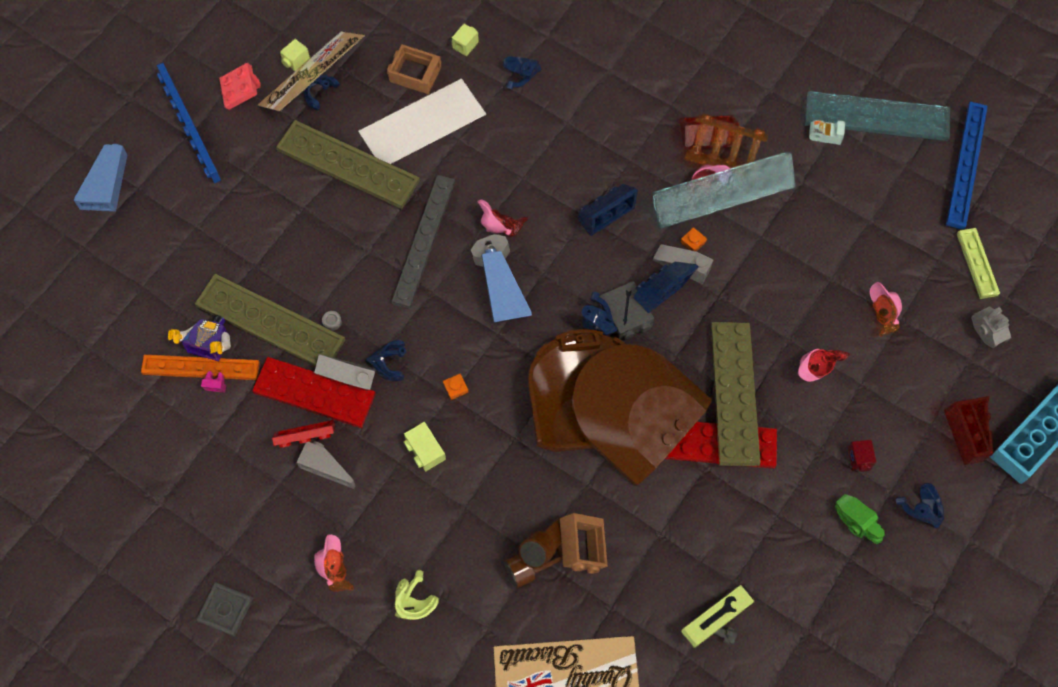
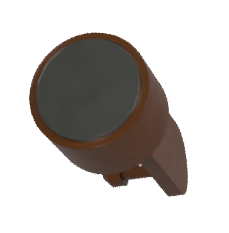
M560 518L556 519L544 532L535 531L521 543L519 554L527 566L541 568L554 556L556 549L562 543Z
M562 543L556 549L559 557L546 563L541 568L533 569L527 566L522 561L520 554L504 560V567L512 585L518 589L535 581L536 573L562 562Z

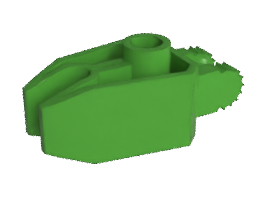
M846 494L836 501L835 508L840 519L849 527V530L859 538L866 536L874 544H879L883 541L885 530L877 523L878 516L875 511L868 508L857 498Z

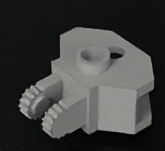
M493 234L477 240L471 249L475 265L483 267L481 255L485 254V250L496 248V251H501L506 259L510 253L506 237Z
M989 306L973 314L971 319L974 329L983 342L989 347L995 348L998 344L1011 339L1008 318L1001 313L1000 307L993 309Z

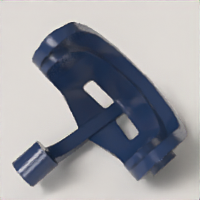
M507 56L503 60L505 69L524 77L519 82L508 80L506 88L513 90V87L525 85L538 71L541 72L538 60Z
M321 75L304 89L307 105L316 111L320 109V103L310 95V89L316 84H320L324 90H327L329 85L338 88L340 84L332 76Z
M592 292L590 300L600 303L605 311L592 305L584 306L582 309V316L584 317L582 321L583 327L589 330L602 331L603 335L606 336L617 332L618 327L614 325L608 304L599 297V293Z
M393 340L387 343L369 358H366V362L371 364L377 373L386 380H404L402 372L388 369L384 357L392 355L404 357L406 353L404 348L405 342Z
M924 483L921 486L920 495L922 502L916 504L915 511L908 506L906 497H896L897 505H902L906 513L932 524L934 528H938L944 520V509L940 495L931 483Z

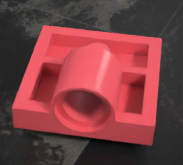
M249 63L219 78L224 106L229 110L256 96L257 89L261 86L259 79L253 74L252 66Z

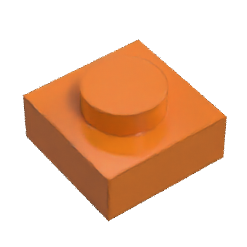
M693 227L681 238L680 242L689 250L697 251L706 243L707 238Z
M461 373L443 381L451 400L469 393Z

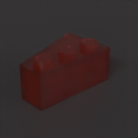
M989 396L957 401L944 410L964 465L983 462L993 455L992 430L989 428V420L991 419V414L988 413Z

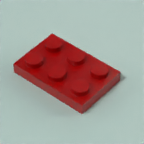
M334 420L276 431L272 437L273 445H279L282 448L290 446L291 442L295 441L306 443L310 442L311 438L319 437V439L329 438L335 430Z

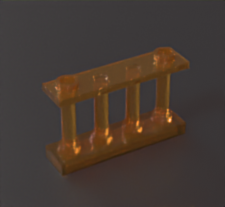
M698 114L696 122L701 123L694 148L687 150L685 160L702 165H726L730 168L732 174L754 180L757 169L754 168L753 164L761 140L766 142L768 134H765V131L761 129L750 130L712 119L713 116L709 114ZM708 125L719 128L712 152L709 155L702 153L701 150ZM727 130L736 133L729 158L725 160L719 158L718 154L725 131ZM743 135L754 138L747 162L744 165L736 161Z

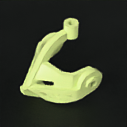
M417 570L415 578L410 584L406 579H402L399 582L395 591L396 617L411 620L421 619L428 616L437 607L439 598L430 595L425 600H417L410 597L415 585L423 581V571ZM405 607H414L412 610H404Z

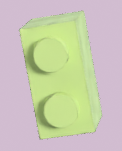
M425 422L404 433L406 439L404 444L407 450L414 452V460L419 468L423 467L425 472L446 460L444 451Z

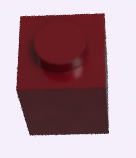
M872 440L851 442L848 446V453L852 470H859V472L871 470L876 464Z

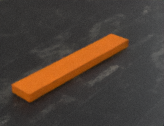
M144 355L141 373L142 375L205 378L207 372L211 371L213 378H218V374L221 372L224 375V379L257 380L260 362L259 360L220 358L219 361H215L205 357Z

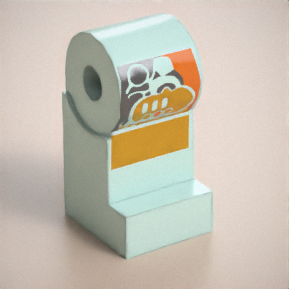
M820 120L810 123L809 138L813 141L841 145L844 137L845 121H838L837 123H827Z

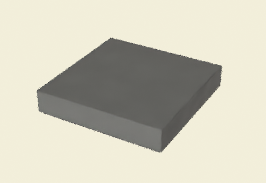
M215 582L196 621L235 637L253 601V597Z

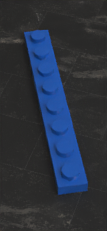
M164 63L157 65L159 70L157 76L161 83L165 82L166 84L163 88L167 96L172 97L170 102L173 109H178L179 111L176 114L180 123L184 122L186 125L183 129L187 137H192L190 143L194 151L197 149L199 151V154L196 155L200 163H204L206 166L203 169L207 178L211 177L214 183L221 181Z
M974 102L968 104L946 221L947 226L964 230L967 225L987 105Z

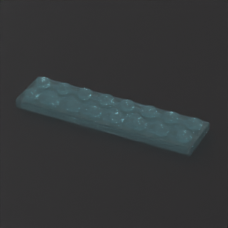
M811 91L807 93L805 125L810 126V123L816 120L827 123L845 121V130L948 141L950 138V107Z
M788 151L653 192L658 227L665 228L795 188L792 153Z

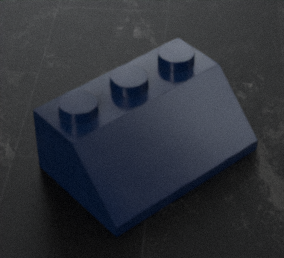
M625 184L612 188L608 194L599 196L589 206H583L579 211L578 221L590 236L596 234L635 209L638 190Z
M676 261L669 266L666 264L659 270L658 274L656 272L648 278V282L643 281L636 287L637 292L633 298L650 313L680 290L699 266L697 264Z

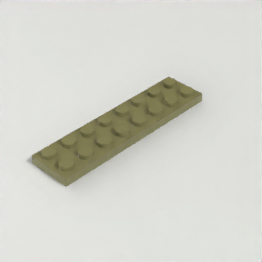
M296 120L276 147L278 152L400 209H403L420 182L419 177Z
M214 274L195 302L197 308L213 316L219 315L225 319V322L314 366L317 364L319 354L335 358L346 341L345 337L217 274Z
M712 322L711 337L719 465L759 466L760 450L750 323Z

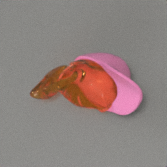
M876 282L870 288V297L874 303L873 308L876 310L877 320L883 325L879 331V335L882 337L884 334H890L899 329L898 317L902 311V302L896 292H888L880 282Z
M329 534L326 536L324 549L319 550L315 554V568L318 574L327 580L331 591H353V585L344 580L346 567L343 562V554L341 553V542L338 537Z

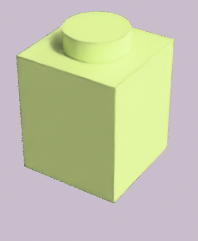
M463 24L452 37L453 49L465 56L479 42L478 31L466 24Z
M296 39L280 51L281 61L284 66L290 67L294 71L298 70L310 59L308 49Z

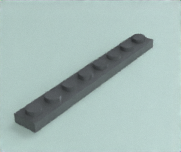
M437 175L393 296V305L411 309L455 185V179Z

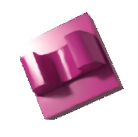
M208 371L205 379H202L201 387L206 391L225 393L224 375L219 372L218 378L213 379V373Z

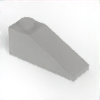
M662 244L653 258V261L663 266L666 264L669 266L675 261L697 264L699 268L690 279L701 284L704 283L713 263V259L696 251Z
M319 354L314 373L370 390L376 369Z
M316 441L313 443L306 442L297 460L300 469L347 487L355 488L354 480L324 448L323 444Z

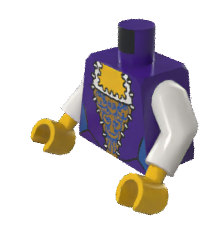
M215 315L212 322L201 319L185 331L176 329L168 331V340L173 339V342L176 344L181 341L187 353L219 361L222 353L231 347L230 335L227 333L225 326H223L225 319L219 315Z

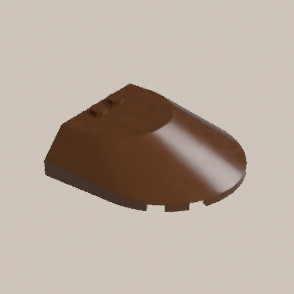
M578 329L555 336L554 340L548 344L545 343L539 349L530 366L528 377L529 397L536 445L538 447L553 452L593 448L581 434L577 426L578 422L575 413L573 412L572 396L574 394L575 381L583 366L593 356L607 348L626 345L623 341L616 337L613 339L603 335L602 331Z
M626 344L613 346L599 352L583 366L575 381L572 408L578 422L577 426L584 438L629 482L637 486L661 464L702 417L712 399L658 352L643 346Z

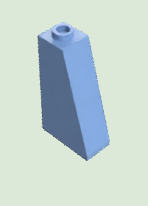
M112 144L103 146L74 198V202L80 210L116 212L127 160V153L123 145Z
M496 248L485 250V254H482L481 257L493 322L531 316V310L502 252L496 251Z

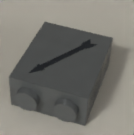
M634 281L599 296L606 301L610 308L614 325L618 327L617 332L614 333L620 340L631 339L638 332H647L652 328L654 322L652 313H648L633 298L637 292ZM599 303L601 309L605 311L603 306Z

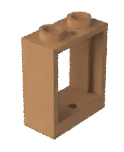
M401 45L399 51L396 50L393 63L388 66L387 74L389 75V81L429 94L442 67L441 57ZM405 59L428 66L422 80L399 73Z
M575 513L560 518L563 567L572 568V571L587 570V573L590 574L599 573V569L608 567L604 519ZM577 529L587 532L589 561L580 560Z

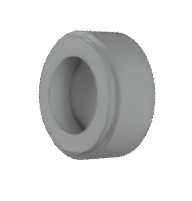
M328 311L322 317L323 326L331 331L337 330L342 324L339 313L335 311Z

